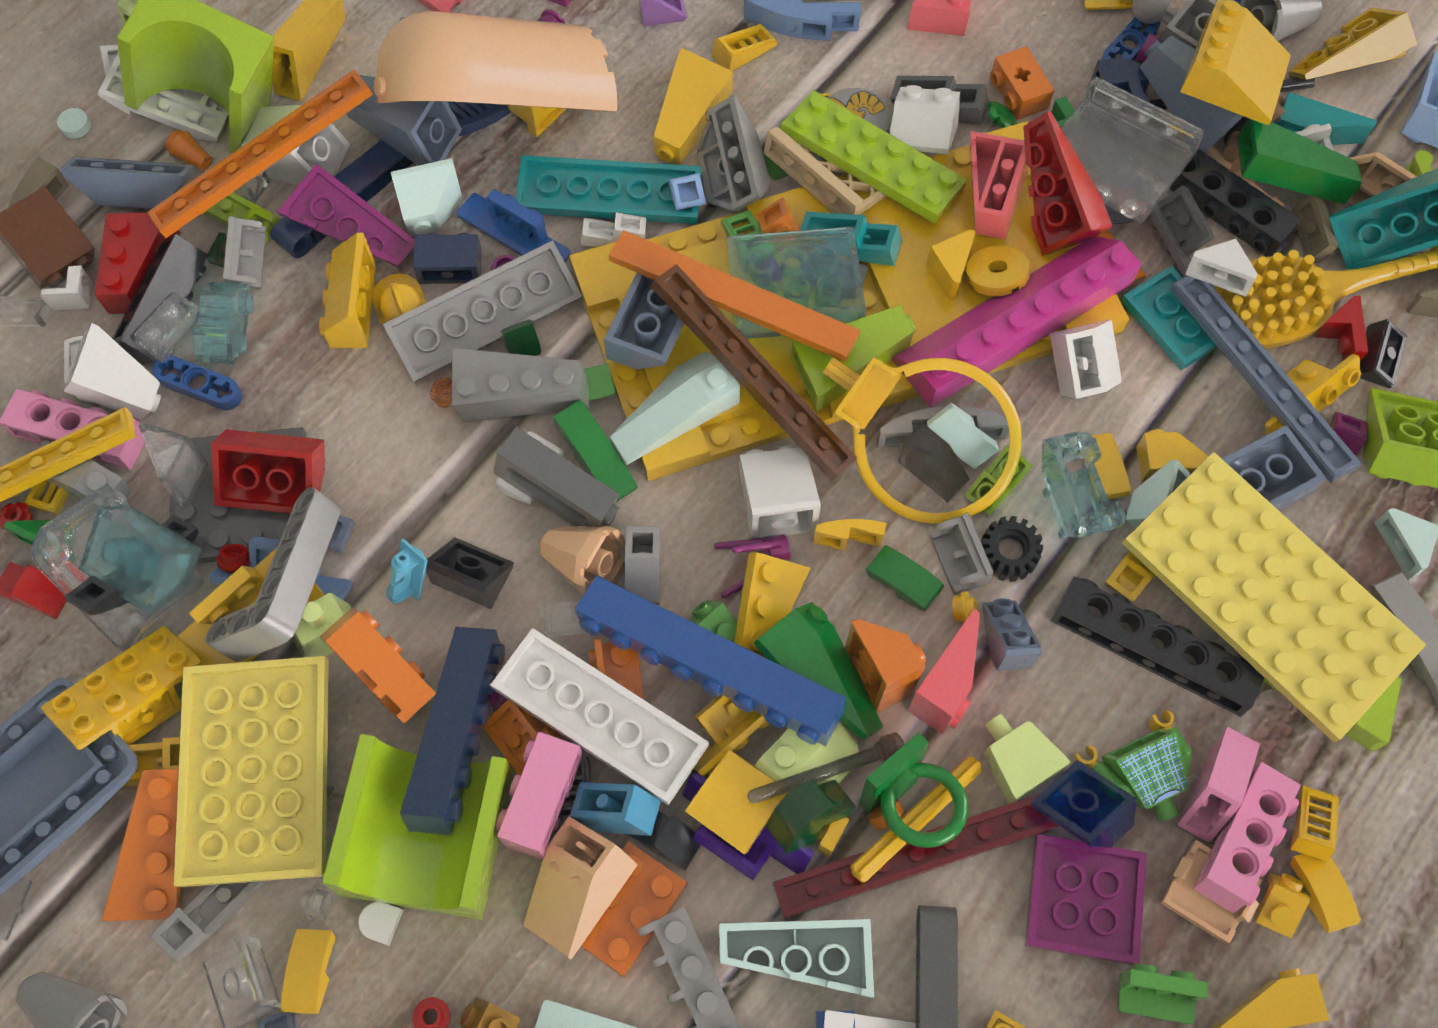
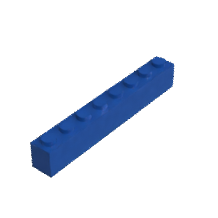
M597 575L575 608L579 625L586 632L592 635L600 633L608 637L609 641L622 650L630 648L640 653V657L649 664L657 666L660 663L670 668V672L681 680L688 681L692 679L700 683L701 687L713 696L719 697L722 694L732 699L733 704L745 712L750 713L754 710L764 715V719L777 728L782 729L786 726L796 731V735L809 744L815 745L819 743L826 747L845 712L846 697Z

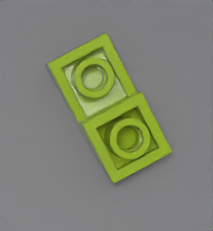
M1008 445L964 494L971 502H975L984 496L997 482L1008 458ZM1020 455L1016 472L1008 487L995 502L983 511L991 516L1020 484L1034 465Z

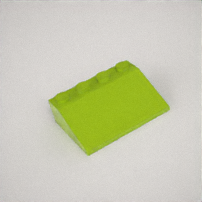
M1371 387L1368 392L1367 439L1364 446V457L1368 474H1373L1383 479L1391 478L1405 481L1415 486L1424 485L1438 488V401Z

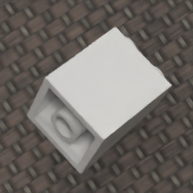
M301 105L261 107L241 147ZM330 124L259 175L299 185L317 163L334 177L348 151L350 143L333 124Z
M786 445L778 450L764 452L763 450L755 449L740 455L739 471L750 538L760 539L782 534L787 536L815 532L821 505L810 462L805 452L800 447Z

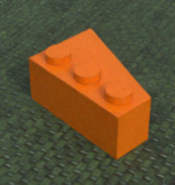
M351 608L328 628L320 638L390 713L402 723H406L436 695V692L423 680L426 675L413 661L407 663L399 655L403 651L389 635L384 639L375 630L379 624L366 610L360 614L357 610Z

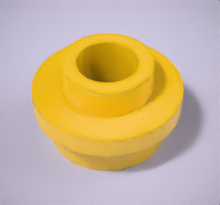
M962 591L961 595L953 596L952 609L955 622H963L964 624L973 609L978 611L977 600L975 597L971 598L968 591Z

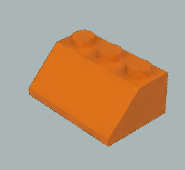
M860 619L851 622L845 649L876 712H881L911 697L925 668L926 658L921 647L917 643L913 644L907 634Z

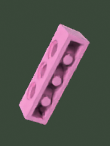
M16 389L0 418V425L12 437L41 445L45 440L53 442L109 414L98 407L92 406L90 409L80 407L74 401L66 398H61L60 401L51 399L48 395L38 390L27 392ZM133 419L136 433L135 438L91 459L131 471L147 439L146 434L139 427V422Z
M1260 762L1252 770L1242 805L1221 829L1193 889L1231 913H1235L1244 905L1250 907L1260 892V887L1256 885L1259 877H1263L1273 863L1274 858L1270 856V852L1273 846L1277 847L1286 834L1287 829L1283 827L1284 821L1294 814L1299 805V800L1295 797L1301 785L1265 763ZM1260 806L1264 807L1267 813H1265ZM1247 834L1254 839L1255 843L1249 840ZM1233 863L1240 867L1242 873L1235 869Z

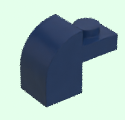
M1126 58L1098 60L1091 78L1094 91L1104 83L1143 111L1148 108L1149 104L1146 90L1150 82L1140 69L1141 65Z

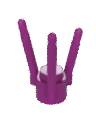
M784 534L774 537L717 542L714 544L715 549L732 548L733 553L759 551L761 554L785 561L791 559L789 543ZM744 580L723 591L721 597L726 598L743 589Z

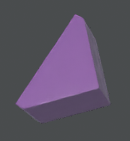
M639 0L643 27L682 22L687 18L683 0Z

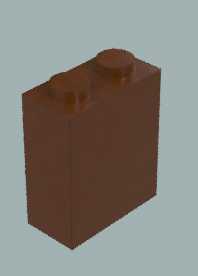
M46 186L0 212L1 242L40 290L46 286L53 288L66 279L65 275L68 272V266H82L85 269L93 262L92 258L94 257L95 247Z

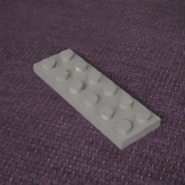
M552 240L384 323L383 328L414 383L452 364V348L480 350L502 339V329L528 319L535 322L581 299L582 294Z

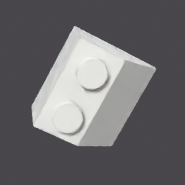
M916 85L900 87L894 104L890 135L919 152L948 154L959 122L960 92L951 91L948 88H938L936 90L922 89Z

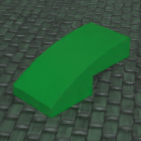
M887 545L881 549L866 568L869 577L895 590L899 599L924 612L944 588V584L938 578L910 558Z

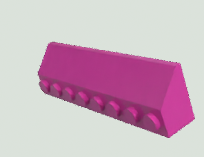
M1095 236L1031 273L1027 283L1021 289L1018 286L1012 290L1011 294L989 298L892 357V361L899 367L921 359L949 358L969 363L988 373L1047 337L1050 333L1055 332L1131 285L1142 263L1122 241ZM947 370L924 371L906 377L929 407L935 406L975 381L964 374Z

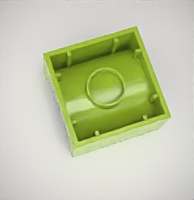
M139 0L117 36L125 105L138 110L142 103L151 96L171 89H187L205 94L216 101L229 116V153L231 154L241 147L260 108L269 107L271 103L274 36L198 0Z
M360 734L322 883L341 897L370 902H383L399 907L483 921L500 839L497 837L499 831L495 830V825L501 810H507L510 796L509 791L513 781V775L507 758L492 756V759L489 761L471 763V784L468 789L464 788L462 795L463 813L460 821L455 822L452 836L409 832L400 815V811L417 754L387 745L375 736Z

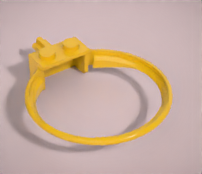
M835 357L825 367L822 373L848 391V394L834 413L852 425L854 455L857 457L855 461L859 473L871 493L888 509L910 520L928 524H939L960 517L962 514L968 513L972 517L982 512L1006 490L1020 460L1022 445L1021 426L1010 397L1003 387L989 374L969 363L949 358L921 359L903 366L890 367L877 357H873L861 375ZM931 370H947L964 374L987 388L996 398L1005 414L1010 435L1009 452L1005 467L993 487L984 496L968 506L943 513H930L912 509L891 497L880 486L871 471L866 455V435L859 434L860 429L864 430L902 377L900 373L903 371L905 377Z

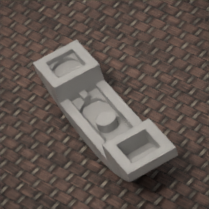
M946 406L916 410L888 422L879 429L876 442L877 448L909 446L913 434L933 432L928 427L927 421ZM957 406L973 417L975 427L993 440L1006 438L1009 428L1005 416L980 408Z
M265 881L207 885L183 910L178 907L150 937L175 962H178L223 926Z

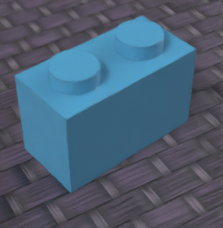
M580 782L569 817L595 832L651 836L661 801L634 784Z

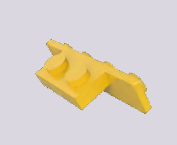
M1351 354L1332 370L1304 359L1289 371L1287 376L1314 408L1320 412L1332 404L1346 390L1357 384L1361 376L1359 356ZM1275 416L1265 423V435L1283 427Z
M722 694L713 699L694 716L695 720L714 744L703 753L692 772H696L700 776L710 775L729 750L736 752L742 749L749 742L748 736L758 728L763 729L770 724L764 719L765 716L754 710L749 713L739 709L733 704L732 699Z

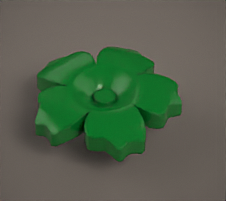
M994 101L988 102L986 105L989 108L987 116L990 120H993L992 123L995 126L1000 125L1002 128L1017 124L1016 118L1012 115L1013 113L1006 106Z

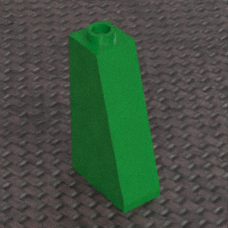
M1249 118L1237 136L1241 174L1244 178L1343 205L1361 187L1362 177L1357 161L1273 122L1268 126Z

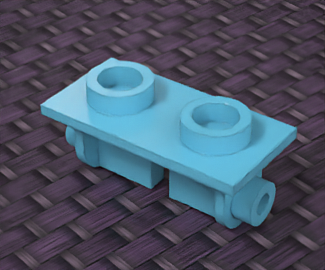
M404 538L401 539L399 553L393 556L391 560L392 570L390 579L392 582L389 583L386 592L387 598L396 604L404 601L409 596L414 597L417 601L420 600L428 561L420 549L410 545Z

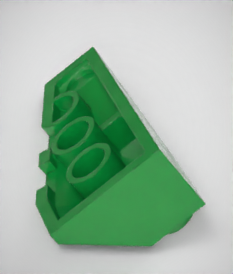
M811 602L795 608L754 642L768 660L846 697V708L840 721L863 740L879 732L884 727L835 627L820 607L815 606Z

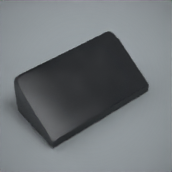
M1385 319L1372 323L1367 327L1368 353L1360 361V379L1390 389L1395 384L1407 335L1390 320Z

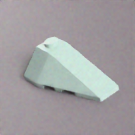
M705 351L677 366L610 436V440L626 465L739 404L740 385L714 355Z

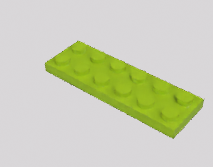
M815 90L781 123L780 129L795 142L934 224L961 193L968 180Z

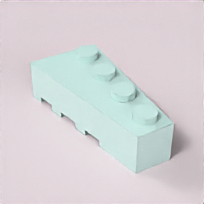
M870 919L718 923L719 962L722 964L874 998Z

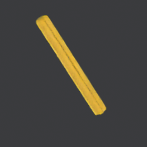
M967 756L950 773L965 788L981 773L982 765L973 756ZM938 783L901 820L910 828L920 831L952 801V797L948 790L941 783ZM889 829L851 864L852 875L860 882H866L906 842L898 838Z

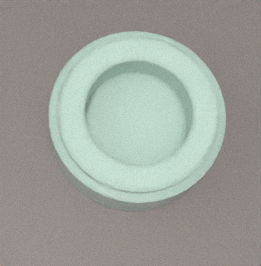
M79 108L67 109L57 119V125L62 134L70 139L85 136L91 128L88 116Z

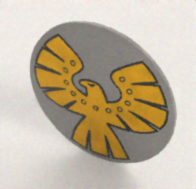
M847 88L839 90L828 97V99L883 131H888L891 121L890 110L885 101L877 94L866 89Z

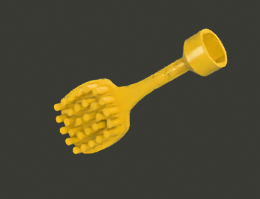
M1438 245L1433 246L1427 252L1373 266L1325 271L1313 264L1315 258L1312 255H1306L1302 258L1299 257V252L1296 250H1291L1287 256L1276 252L1271 257L1261 256L1256 260L1250 261L1257 272V276L1246 297L1218 286H1214V289L1265 349H1271L1301 341L1317 333L1332 316L1335 302L1353 292L1378 283L1432 269L1438 271Z

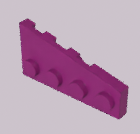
M317 163L277 211L281 216L342 243L356 233H364L372 256L397 268H400L414 250L415 240Z

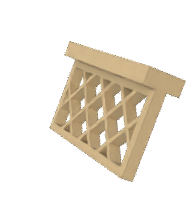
M778 126L768 131L763 153L832 213L860 215L887 196L865 182L852 181L851 174L826 159L825 162L816 160L809 154L814 152L796 143ZM832 172L847 173V180H840ZM853 190L867 191L869 197L863 200Z

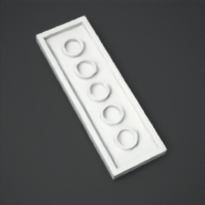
M533 628L490 684L493 690L576 745H579L582 749L667 805L670 804L709 746L708 741Z

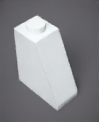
M91 324L83 334L63 391L115 411L126 407L132 413V416L139 420H142L149 412L154 413L161 399V395L157 394L160 382L99 326Z

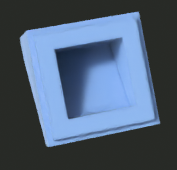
M700 173L668 181L676 210L706 204Z

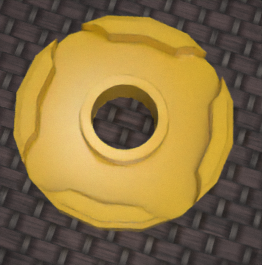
M1005 245L990 246L977 251L966 263V280L968 284L973 285L974 290L978 293L988 296L1011 294L1012 290L1018 286L1019 289L1024 287L1030 278L1029 259L1025 253L1014 247ZM994 270H1004L1003 272H1000V273H994V272H992V271H994Z

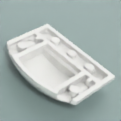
M119 52L98 91V96L129 115L132 111L181 131H188L194 139L217 141L229 117L227 112L212 98L187 89H171L159 92L144 101L138 110L126 106Z

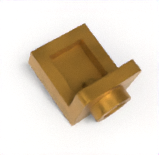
M477 997L473 1004L467 1005L460 1018L461 1028H517L520 1023L519 1017Z

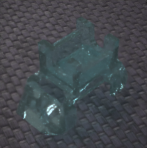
M1077 431L1042 440V472L1047 483L1043 494L1044 497H1049L1060 527L1058 532L1060 539L1066 537L1079 538L1120 528L1125 522L1126 515L1121 502L1116 501L1112 508L1110 506L1094 464L1101 458L1102 453L1097 440L1088 433ZM1086 459L1085 465L1087 469L1068 472L1065 465L1066 462Z

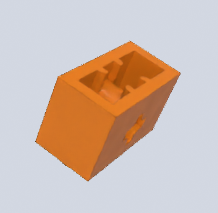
M1027 46L995 57L993 68L990 72L991 83L995 88H998L1004 98L1005 106L1013 112L1017 120L1049 108L1054 88Z

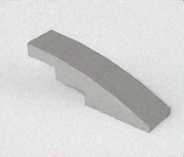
M1398 572L1370 587L1374 597L1426 644L1410 663L1417 679L1427 681L1438 707V623L1402 572Z

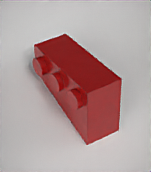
M148 213L106 214L95 296L108 314H125L159 246L166 239ZM178 230L172 235L177 234L179 236L181 232Z

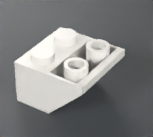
M1112 319L1050 333L1060 396L1079 399L1107 392L1122 382Z

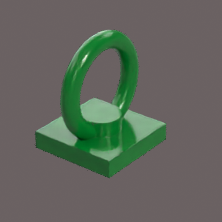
M918 732L866 778L859 804L869 814L881 804L884 820L898 838L914 846L931 848L948 843L961 832L968 817V800L964 788L953 774L940 766L922 763L929 742ZM919 778H930L941 783L948 790L953 800L954 811L951 820L944 828L935 832H919L910 828L901 820L896 810L895 799H899L906 794Z

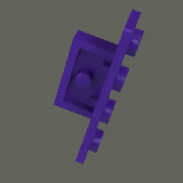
M694 772L689 777L682 794L683 797L691 802L707 779ZM703 824L693 837L694 841L751 880L755 879L770 856L798 874L806 870L814 855V852L807 847L786 854L766 825L746 854L741 853Z

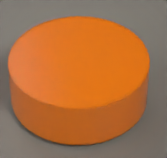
M895 799L896 810L901 818L905 809L899 800ZM880 804L867 816L875 830L888 828Z

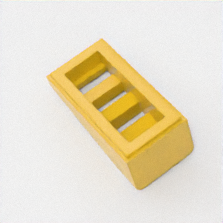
M758 24L716 38L712 57L720 66L734 71L776 47L778 41L762 24Z
M1304 785L1301 787L1291 850L1326 862L1330 859L1336 847L1339 797ZM1312 799L1327 804L1328 808L1309 801ZM1309 809L1326 814V818L1310 813ZM1308 820L1313 821V822H1316V823H1319V824H1322V825H1325V826H1324V828H1323V827H1320V826H1317V825L1308 823ZM1307 830L1323 835V838L1308 834Z

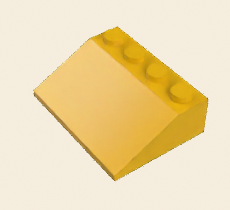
M1217 0L1203 28L1180 92L1269 126L1291 55L1247 8L1240 6V4L1232 0Z

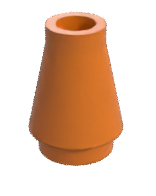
M177 129L166 139L165 148L171 157L189 165H194L200 171H205L210 167L213 161L212 156L199 145L188 131Z

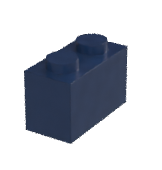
M429 233L427 235H415L413 269L419 284L467 283L481 276L482 249L478 234L439 235Z

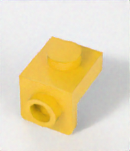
M1270 873L1267 878L1270 886L1254 916L1255 922L1292 938L1310 902V898L1303 887L1304 884L1297 878L1284 873L1281 877Z

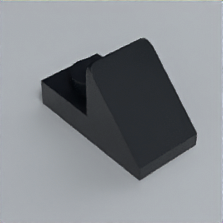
M660 811L657 813L651 836L624 834L685 872L701 846L693 840L695 831L673 814L671 817H668Z

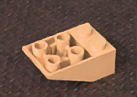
M568 817L546 848L523 926L569 959H572L638 864L616 844L573 818Z

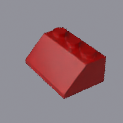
M226 429L211 442L214 506L291 513L296 500L306 489L314 487L319 492L321 490L325 473L324 439Z

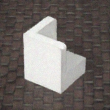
M68 266L67 280H64L52 289H41L40 296L52 311L90 309L93 282L82 266Z

